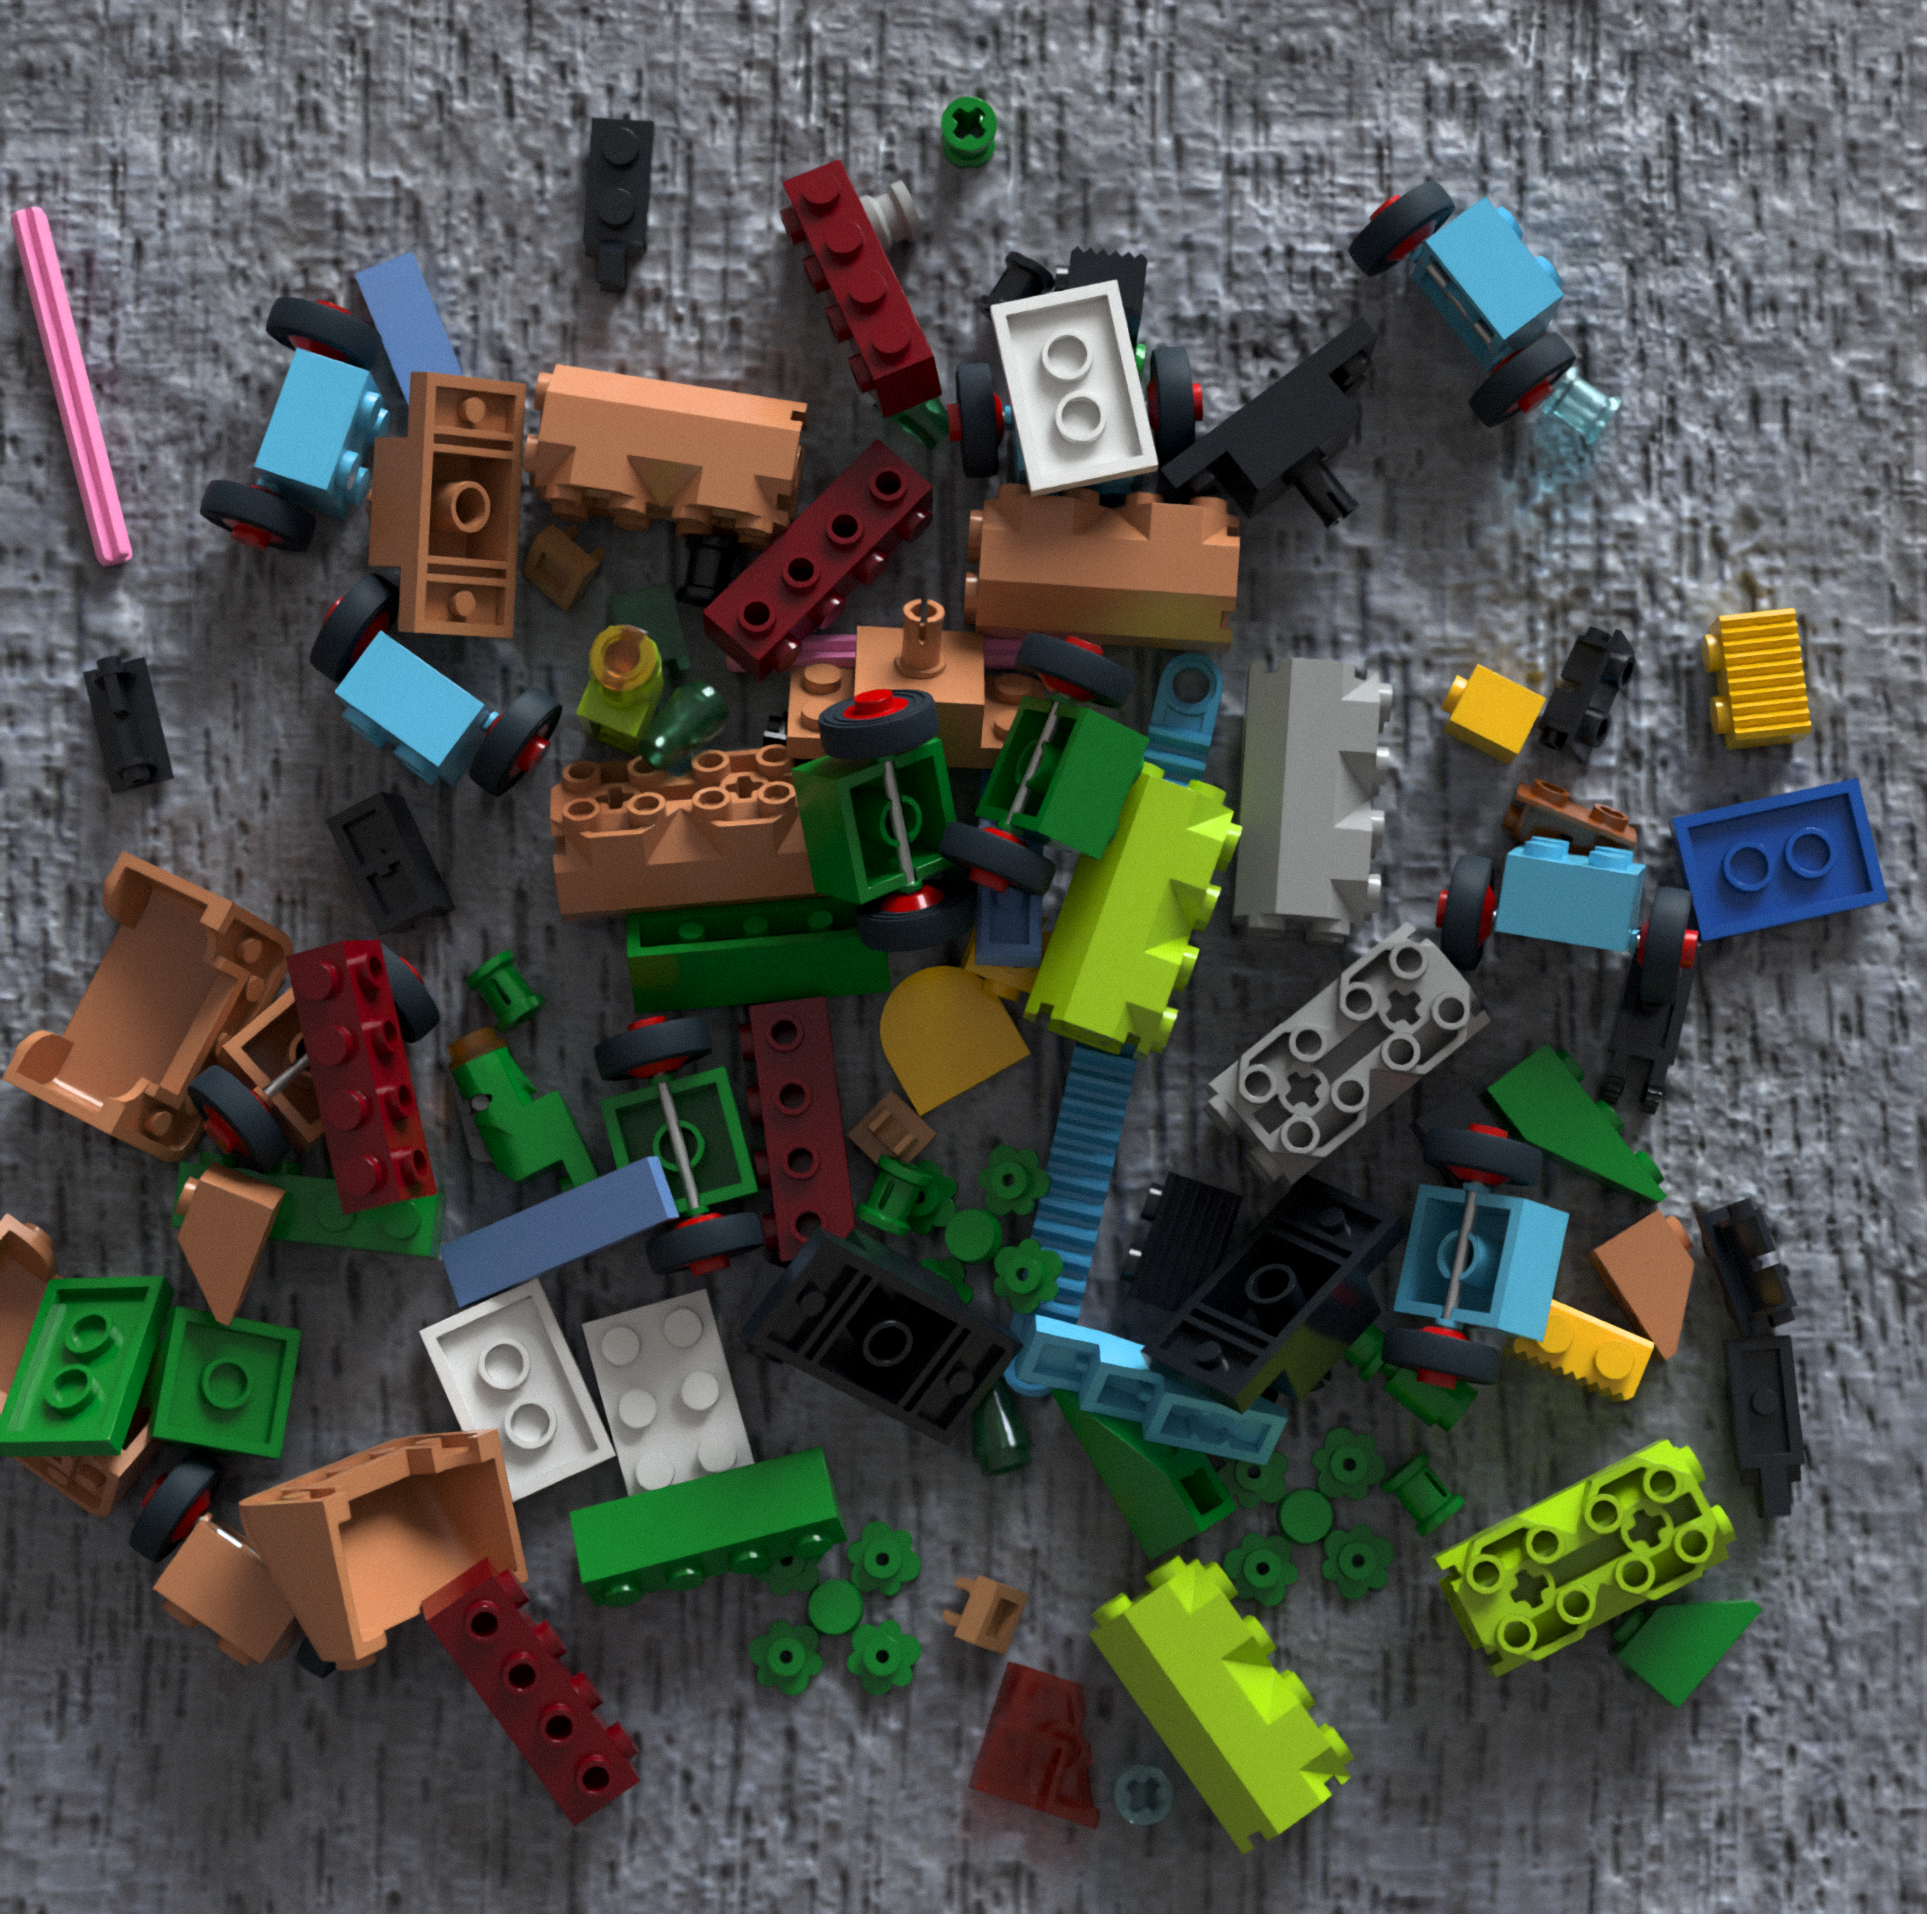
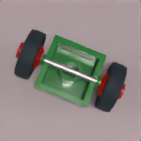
M1028 633L1024 638L1016 656L1015 666L1030 677L1044 683L1045 687L1053 693H1051L1049 700L1023 696L975 812V816L997 825L996 827L1002 831L991 827L979 829L960 822H950L943 833L938 847V854L946 860L971 871L968 880L1001 894L1005 893L1008 886L1031 895L1045 896L1054 878L1057 865L1045 856L1030 850L1026 842L1015 837L1014 834L1039 845L1096 860H1101L1105 848L1114 839L1119 826L1118 816L1130 787L1138 780L1144 765L1143 755L1150 738L1089 708L1075 706L1076 702H1091L1108 708L1120 709L1128 698L1134 676L1122 666L1103 657L1104 650L1100 647L1073 636H1067L1066 641L1044 634Z
M877 689L863 692L826 708L818 717V729L821 744L827 755L791 769L815 892L858 904L856 907V922L859 936L863 945L872 950L882 952L914 951L941 945L962 936L972 928L975 919L972 897L968 887L954 880H922L925 877L956 865L938 854L939 843L946 827L950 822L957 821L941 738L935 737L939 731V719L933 696L928 692L915 689Z
M657 1016L631 1023L627 1026L628 1032L611 1037L594 1047V1056L602 1080L650 1079L648 1080L649 1087L599 1100L615 1164L618 1170L645 1157L658 1156L679 1214V1218L674 1220L691 1218L680 1222L674 1230L654 1236L645 1242L650 1269L654 1275L671 1274L691 1269L693 1277L728 1269L731 1267L730 1258L749 1253L764 1245L763 1233L756 1213L744 1212L727 1216L717 1213L704 1215L710 1213L711 1210L761 1197L729 1074L725 1066L675 1079L674 1075L670 1074L679 1070L682 1065L701 1059L712 1052L711 1037L708 1026L703 1018H683L666 1021L665 1016Z

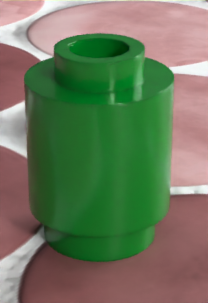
M1386 1362L1379 1369L1380 1372L1388 1377L1381 1387L1382 1390L1427 1426L1431 1427L1436 1424L1445 1432H1448L1458 1422L1479 1393L1467 1382L1457 1380L1455 1390L1416 1381V1371L1396 1367Z

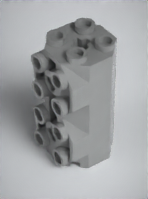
M1284 658L1278 659V672L1264 673V661L1250 663L1246 680L1237 825L1243 828L1235 848L1230 923L1242 925L1243 939L1266 942L1279 941L1280 933L1289 932L1306 934L1305 943L1342 946L1344 945V938L1350 937V933L1358 932L1363 926V921L1371 922L1372 913L1378 912L1381 878L1380 874H1370V859H1375L1376 849L1382 848L1385 817L1383 810H1371V796H1379L1380 786H1385L1389 750L1388 747L1378 746V734L1383 733L1384 723L1390 721L1393 695L1392 684L1379 683L1378 671L1367 668L1362 679L1355 678L1356 665L1344 661Z
M1409 922L1402 925L1384 941L1379 942L1346 969L1332 984L1241 1055L1239 1060L1206 1087L1205 1090L1211 1099L1203 1110L1224 1136L1228 1138L1236 1132L1250 1149L1249 1154L1244 1157L1246 1163L1267 1187H1270L1279 1180L1288 1189L1490 1022L1485 1010L1476 1017H1473L1470 1012V1004L1477 997L1471 986L1440 949L1428 938L1420 944L1409 940L1417 930Z

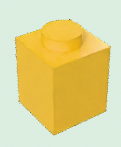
M1477 664L1468 680L1457 675L1440 707L1441 710L1450 714L1442 731L1510 765L1519 754L1546 698Z

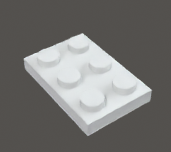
M1117 279L990 305L991 319L1031 497L1157 471V456Z
M539 1278L533 1279L419 1331L462 1431L498 1429L513 1503L617 1456Z
M707 1289L582 1324L628 1496L755 1463Z

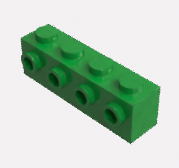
M835 897L626 914L627 959L635 1014L790 1001L820 996L836 997L891 992L888 952L872 950L863 945L858 928L850 929L851 927H857L856 907L858 904Z
M200 1152L199 1164L180 1161L172 1227L181 1229L185 1218L176 1214L175 1209L189 1177L199 1180L212 1162H215L286 1190L268 1241L439 1261L440 1251L438 1247L441 1246L447 1197L438 1191L437 1195L381 1209L343 1215L332 1167H328L326 1179L302 1176L303 1164L280 1161L263 1174L255 1170L238 1168L239 1158L232 1155Z
M822 1446L569 1512L581 1581L596 1607L602 1605L614 1608L629 1606L638 1602L647 1593L666 1588L673 1591L690 1590L702 1585L708 1577L731 1571L735 1574L755 1573L766 1568L769 1565V1561L792 1555L801 1558L816 1557L831 1550L834 1544L848 1541L833 1470Z

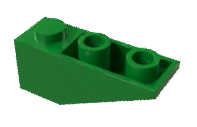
M1547 1042L1479 1094L1480 1098L1514 1141L1533 1146L1542 1151L1543 1158L1648 1207L1660 1203L1667 1197L1659 1187V1184L1664 1181L1659 1168L1642 1150L1636 1154L1631 1151L1619 1135L1625 1129L1620 1118L1604 1100L1600 1099L1596 1103L1593 1102L1579 1084L1585 1079L1581 1068L1563 1048L1555 1052Z
M1059 1388L1050 1391L1149 1560L1200 1534L1238 1509L1205 1453L1146 1441L1143 1439L1142 1424L1140 1422L1080 1410L1077 1392Z

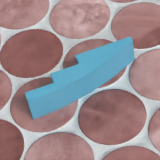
M1036 1314L1024 1339V1346L1019 1351L1015 1361L1016 1380L1077 1392L1080 1410L1140 1422L1142 1424L1143 1439L1155 1443L1266 1466L1288 1420L1287 1409L1261 1396L1242 1415L1149 1369L1140 1353L1144 1347L1143 1345L1102 1331Z

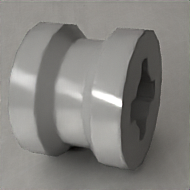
M899 180L890 184L885 194L875 198L868 195L859 197L885 254L890 253L893 245L898 242L907 240L915 243L925 238L919 215L903 181Z

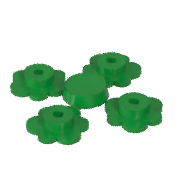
M1000 1145L991 1152L989 1157L990 1168L983 1169L978 1176L980 1187L987 1190L985 1205L989 1211L982 1208H969L958 1213L957 1205L952 1199L958 1192L957 1181L952 1177L943 1176L941 1167L934 1161L923 1160L915 1165L932 1175L933 1180L930 1187H922L907 1219V1223L910 1224L913 1232L919 1235L929 1234L934 1226L946 1227V1245L955 1257L945 1258L940 1262L933 1258H924L918 1264L949 1280L966 1305L970 1304L973 1300L974 1292L970 1285L964 1283L967 1277V1270L964 1264L972 1266L981 1265L990 1261L994 1256V1267L1000 1275L994 1281V1291L1002 1298H1009L1010 1306L1015 1312L1031 1314L1039 1308L1041 1301L1051 1302L1058 1296L1059 1287L1055 1280L1062 1274L1063 1260L1057 1252L1042 1250L1041 1244L1034 1239L1023 1240L1018 1248L1007 1246L999 1250L1002 1242V1230L999 1221L994 1215L1006 1216L1014 1211L1018 1215L1027 1216L1035 1208L1034 1199L1043 1198L1051 1188V1178L1044 1169L1038 1168L1040 1158L1034 1150L1023 1149L1018 1152L1012 1146ZM1013 1176L1014 1183L1013 1185L1009 1186V1178ZM924 1193L925 1201L921 1203L920 1197ZM1027 1270L1028 1277L1026 1280H1023L1022 1274Z
M1344 1427L1333 1428L1326 1434L1324 1439L1325 1448L1316 1450L1311 1459L1313 1467L1321 1471L1317 1480L1320 1491L1314 1488L1301 1487L1285 1494L1286 1482L1281 1474L1285 1473L1288 1468V1459L1280 1452H1272L1266 1466L1222 1457L1226 1465L1219 1469L1217 1475L1229 1495H1237V1501L1240 1506L1252 1509L1259 1504L1260 1500L1266 1503H1275L1280 1500L1276 1511V1521L1283 1536L1271 1535L1263 1539L1257 1533H1248L1242 1538L1241 1548L1230 1550L1224 1557L1223 1568L1230 1578L1236 1580L1234 1587L1239 1593L1237 1597L1247 1600L1254 1596L1260 1604L1265 1606L1279 1604L1285 1596V1585L1292 1584L1298 1577L1297 1567L1292 1562H1289L1292 1556L1290 1542L1309 1546L1319 1543L1323 1539V1549L1328 1559L1323 1562L1321 1572L1327 1580L1337 1581V1588L1342 1596L1348 1599H1359L1366 1594L1369 1587L1380 1589L1386 1585L1388 1574L1384 1568L1389 1566L1394 1558V1548L1387 1539L1373 1537L1372 1530L1365 1524L1353 1526L1349 1533L1344 1530L1330 1532L1334 1523V1511L1327 1497L1338 1498L1346 1493L1353 1500H1361L1368 1494V1485L1379 1483L1386 1475V1463L1380 1455L1374 1453L1376 1442L1371 1435L1359 1434L1355 1437L1349 1429ZM1347 1458L1354 1462V1467L1351 1471H1347L1343 1467V1462ZM1251 1466H1256L1259 1469V1476L1255 1479L1248 1475V1469ZM1356 1554H1359L1363 1559L1359 1567H1355L1352 1564V1558ZM1260 1562L1266 1563L1268 1567L1267 1572L1263 1575H1260L1256 1570Z
M880 1521L867 1524L862 1531L861 1541L853 1542L847 1550L848 1559L855 1564L851 1571L853 1584L842 1579H828L817 1585L819 1571L815 1564L822 1560L823 1554L810 1558L792 1555L793 1562L789 1566H784L781 1559L769 1561V1565L766 1568L751 1573L755 1579L761 1582H769L771 1592L777 1596L787 1595L792 1588L799 1592L812 1590L806 1602V1614L811 1626L800 1624L791 1628L790 1624L786 1621L778 1620L771 1624L769 1635L757 1636L751 1642L749 1656L753 1663L760 1666L757 1672L760 1684L766 1687H772L777 1684L779 1689L787 1695L802 1693L808 1686L809 1675L819 1673L823 1667L822 1657L815 1652L819 1645L817 1632L834 1638L853 1632L851 1645L855 1652L848 1657L847 1667L851 1673L861 1675L862 1686L868 1693L882 1695L891 1688L892 1684L906 1686L911 1682L913 1672L910 1666L915 1664L921 1655V1646L918 1640L908 1634L901 1635L900 1625L893 1620L882 1622L879 1628L871 1624L858 1626L864 1614V1602L858 1589L870 1592L879 1588L884 1595L892 1596L899 1592L901 1581H911L919 1574L921 1561L915 1552L909 1550L913 1543L909 1532L896 1530L892 1533L890 1527ZM881 1553H885L889 1557V1562L884 1566L877 1563V1556ZM785 1650H789L793 1655V1659L789 1663H784L781 1660V1654ZM880 1650H886L889 1654V1659L885 1663L877 1660V1653Z

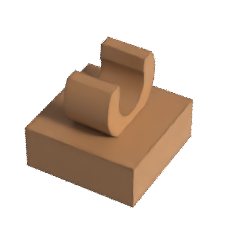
M551 523L536 536L520 572L565 612H568L583 599L604 556L605 550L599 546L592 553L587 554L575 543L580 532L576 525L568 526L561 531Z
M892 1090L847 1134V1138L880 1170L881 1168L877 1164L880 1154H887L911 1163L937 1137V1133Z
M981 1575L977 1576L976 1581L965 1577L957 1578L954 1586L967 1591L970 1596L963 1614L960 1615L944 1610L942 1614L943 1620L957 1628L954 1634L955 1637L1006 1655L1029 1594Z

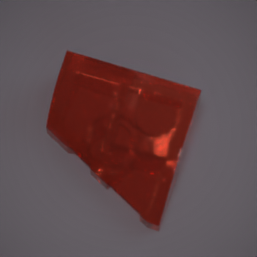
M1008 1662L968 1787L1097 1830L1100 1814L1099 1809L1093 1807L1088 1767L1093 1766L1091 1744L1086 1740L1083 1733V1720L1087 1714L1083 1685L1025 1665Z

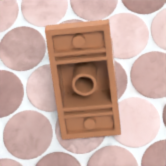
M411 372L407 437H375L372 489L366 497V501H371V507H365L370 519L368 566L401 568L398 632L513 639L526 384L433 372Z
M921 599L913 600L904 605L902 614L904 618L903 628L857 626L855 668L836 667L829 663H814L809 666L791 665L786 758L818 759L827 755L821 744L818 729V717L826 708L871 690L915 689L930 693L935 701L939 719V731L935 737L941 738L946 767L993 769L1023 696L1044 699V683L1034 678H1027L1014 673L1001 676L984 675V633L943 631L942 623L945 618V610L939 603L932 600H927L926 622L920 623Z

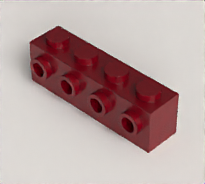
M841 159L783 181L782 184L788 207L779 210L783 226L791 244L794 246L802 242L808 257L801 260L814 293L819 294L825 291L831 306L824 308L836 341L838 344L848 341L854 356L848 358V363L862 394L868 391L872 392L884 419L941 396L942 391L934 355Z
M876 439L702 611L705 635L759 683L773 670L777 673H782L798 658L804 647L801 642L817 626L823 630L836 621L847 605L845 598L860 583L869 586L878 579L890 562L888 555L903 540L911 543L927 529L933 519V513H931L933 486L879 439Z
M380 939L340 941L285 956L343 1215L381 1209L437 1195Z
M826 996L749 1006L751 1022L739 1024L744 1062L756 1061L759 1086L747 1087L751 1124H764L767 1148L755 1150L758 1182L760 1189L772 1187L775 1213L763 1214L766 1246L768 1253L780 1251L781 1263L784 1266L792 1262L818 1226L842 1239H845L852 1228L856 1229Z
M485 1557L421 1601L425 1621L575 1827L640 1781L633 1762V1758L639 1755L640 1751L630 1734L619 1721L609 1727L596 1708L602 1705L604 1701L586 1673L581 1670L573 1676L560 1659L567 1652V1649L551 1624L544 1619L536 1625L523 1605L531 1600L516 1575L510 1568L505 1569L499 1574L489 1558Z

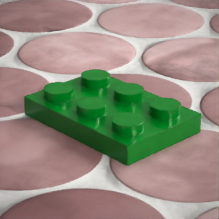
M165 1276L49 1279L0 1416V1454L2 1457L120 1455L175 1292Z

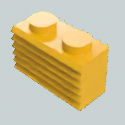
M1795 609L1718 616L1709 626L1710 634L1703 635L1701 641L1702 660L1705 671L1707 673L1716 672L1719 696H1714L1710 699V719L1714 734H1724L1726 750L1801 742L1811 733L1812 725L1808 709V698L1806 696V685L1804 683L1805 675L1799 646V635L1797 633L1798 625Z
M1552 1299L1544 1341L1539 1342L1507 1336L1503 1345V1351L1506 1356L1515 1354L1517 1361L1527 1360L1529 1366L1539 1365L1541 1372L1551 1370L1553 1377L1563 1375L1565 1382L1574 1380L1577 1387L1587 1386L1589 1392L1599 1391L1601 1397L1610 1396L1613 1402H1618L1634 1397L1655 1343Z

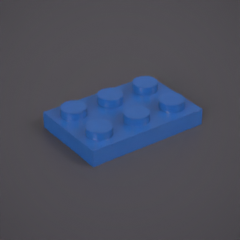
M1858 778L1672 818L1668 822L1684 889L1692 892L1693 906L1691 918L1694 930L1699 931L1698 941L1701 944L1882 905L1888 901Z

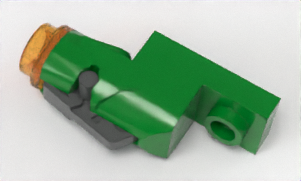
M492 1026L474 1031L446 1047L451 1059L447 1067L453 1076V1079H451L452 1090L470 1154L475 1161L494 1163L496 1170L519 1186L538 1179L565 1165L568 1174L558 1179L563 1192L601 1177L564 1097L556 1090L534 1100L533 1094L537 1093L538 1090L516 1064L506 1039H498Z

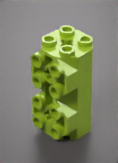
M1145 761L1138 780L1130 787L1118 816L1119 826L1112 842L1105 848L1101 860L1081 855L1078 859L1023 1018L1035 1023L1038 1013L1041 1012L1050 1017L1047 1030L1108 1053L1120 1055L1123 1044L1135 1045L1136 1049L1132 1058L1143 1061L1148 1057L1150 1050L1161 1054L1167 1044L1178 1013L1177 1009L1166 1006L1172 990L1183 993L1200 950L1188 945L1192 929L1204 933L1207 924H1209L1221 887L1210 884L1214 870L1226 872L1243 828L1231 823L1234 811L1223 806L1226 792L1213 785L1195 780H1190L1188 787L1164 780L1165 771Z
M1668 1439L1658 1440L1429 1558L1433 1569L1441 1571L1447 1569L1449 1572L1448 1576L1438 1582L1470 1646L1474 1651L1483 1647L1487 1655L1491 1653L1493 1658L1482 1663L1489 1676L1497 1678L1530 1660L1538 1661L1583 1638L1586 1631L1644 1601H1655L1702 1577L1703 1571L1729 1558L1726 1545L1737 1540L1735 1531L1727 1515L1718 1504L1710 1508L1698 1485L1706 1481L1704 1471L1688 1445L1679 1449L1677 1446L1673 1447Z
M1174 1554L1144 1576L1150 1585L1146 1590L1132 1600H1129L1126 1594L1121 1592L1090 1614L1097 1623V1626L1088 1635L1235 1845L1244 1855L1255 1849L1248 1839L1250 1835L1258 1831L1259 1833L1261 1832L1266 1841H1269L1326 1801L1332 1794L1324 1783L1332 1777L1334 1781L1342 1786L1351 1778L1344 1766L1355 1758L1332 1726L1329 1727L1325 1722L1317 1727L1307 1712L1316 1702L1294 1671L1290 1672L1287 1668L1278 1674L1267 1656L1277 1649L1276 1645L1255 1616L1251 1617L1249 1614L1241 1619L1229 1601L1239 1593L1216 1561L1213 1563L1211 1560L1202 1566L1199 1560L1194 1557L1184 1563L1179 1555L1176 1556Z

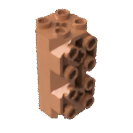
M556 364L553 374L540 372L534 398V409L541 411L539 435H528L524 452L523 470L530 473V487H535L539 499L552 504L551 516L576 523L588 522L589 515L612 518L615 527L632 532H649L652 519H667L677 523L675 535L686 539V536L689 534H708L738 538L737 543L741 544L743 548L763 552L791 524L790 519H794L806 447L800 446L799 441L801 431L808 432V403Z
M1004 484L998 486L997 498L984 500V511L971 510L968 562L980 563L979 573L966 572L963 624L976 625L975 632L984 633V636L1024 639L1028 633H1038L1066 641L1067 636H1073L1092 644L1229 652L1233 635V628L1228 627L1229 612H1235L1240 537H1237L1239 517L1227 514L1228 502L1226 500L1215 497H1195L1189 500V505L1164 503V497L1161 495L1137 492L1126 495L1125 507L1111 509L1099 505L1100 493L1091 489L1073 488L1063 490L1062 496L1039 495L1031 497L1028 485Z
M772 744L761 749L726 752L720 750L702 751L692 758V770L680 778L667 772L664 760L654 755H643L632 760L596 763L581 760L568 765L562 772L563 781L551 788L550 806L551 835L555 837L556 855H553L554 874L560 915L564 917L565 922L626 917V914L828 897V895L815 892L791 774L792 768L802 764L795 761L794 758H786V746Z

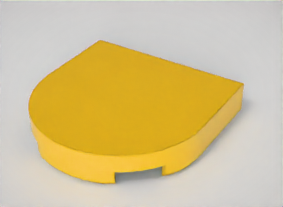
M953 966L926 968L904 979L888 997L881 1015L880 1039L884 1055L920 1118L1031 1055L1000 998L997 995L981 990L984 983L982 978Z

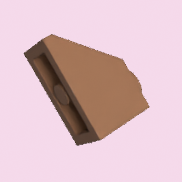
M212 1162L199 1180L189 1177L182 1190L175 1213L185 1218L177 1239L216 1321L229 1326L243 1306L286 1190Z
M1659 1209L1647 1213L1585 1253L1588 1261L1636 1335L1655 1343L1651 1353V1358L1654 1362L1665 1361L1677 1353L1695 1265L1687 1253L1688 1250L1693 1248V1244L1686 1230L1673 1215L1665 1219Z

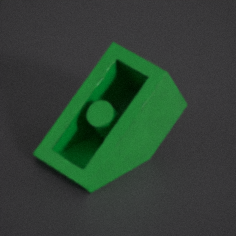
M1745 1599L1649 1604L1643 1612L1635 1606L1620 1620L1612 1631L1611 1636L1617 1642L1608 1654L1666 1706L1678 1709L1762 1611V1608L1754 1601Z

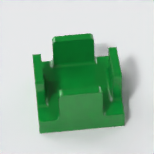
M180 1306L169 1308L163 1340L157 1343L142 1387L139 1408L151 1410L146 1438L167 1441L166 1447L187 1451L198 1449L207 1454L221 1457L245 1455L268 1460L280 1459L302 1330L235 1317L231 1324L227 1326L217 1322L211 1312Z

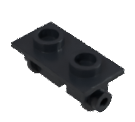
M1588 627L1585 635L1577 636L1560 676L1565 681L1580 685L1577 694L1555 687L1537 726L1541 731L1538 739L1539 743L1556 751H1561L1564 743H1566L1578 762L1586 765L1592 749L1599 748L1605 741L1611 723L1610 708L1618 691H1625L1634 675L1636 667L1635 651L1621 630L1615 629L1613 636L1599 628Z
M109 656L96 661L97 669L83 672L112 794L175 779L146 658L141 657L122 662L121 656Z
M1747 1198L1696 1216L1702 1233L1701 1239L1704 1251L1712 1260L1724 1293L1725 1308L1735 1322L1740 1339L1796 1320L1791 1307L1797 1306V1303L1792 1295L1781 1263L1761 1269L1757 1259L1758 1256L1776 1251L1761 1207L1755 1209L1751 1198Z

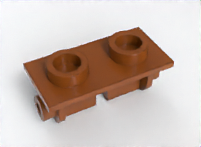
M1539 779L1535 780L1533 786L1521 781L1518 782L1515 799L1524 804L1522 808L1510 804L1501 825L1502 828L1512 832L1510 838L1523 843L1531 841L1532 836L1559 839L1561 833L1572 837L1568 852L1589 856L1590 851H1595V846L1619 849L1621 843L1632 848L1636 845V829L1627 825L1630 819L1625 814L1601 804H1594L1592 810L1568 801L1570 793L1565 789Z

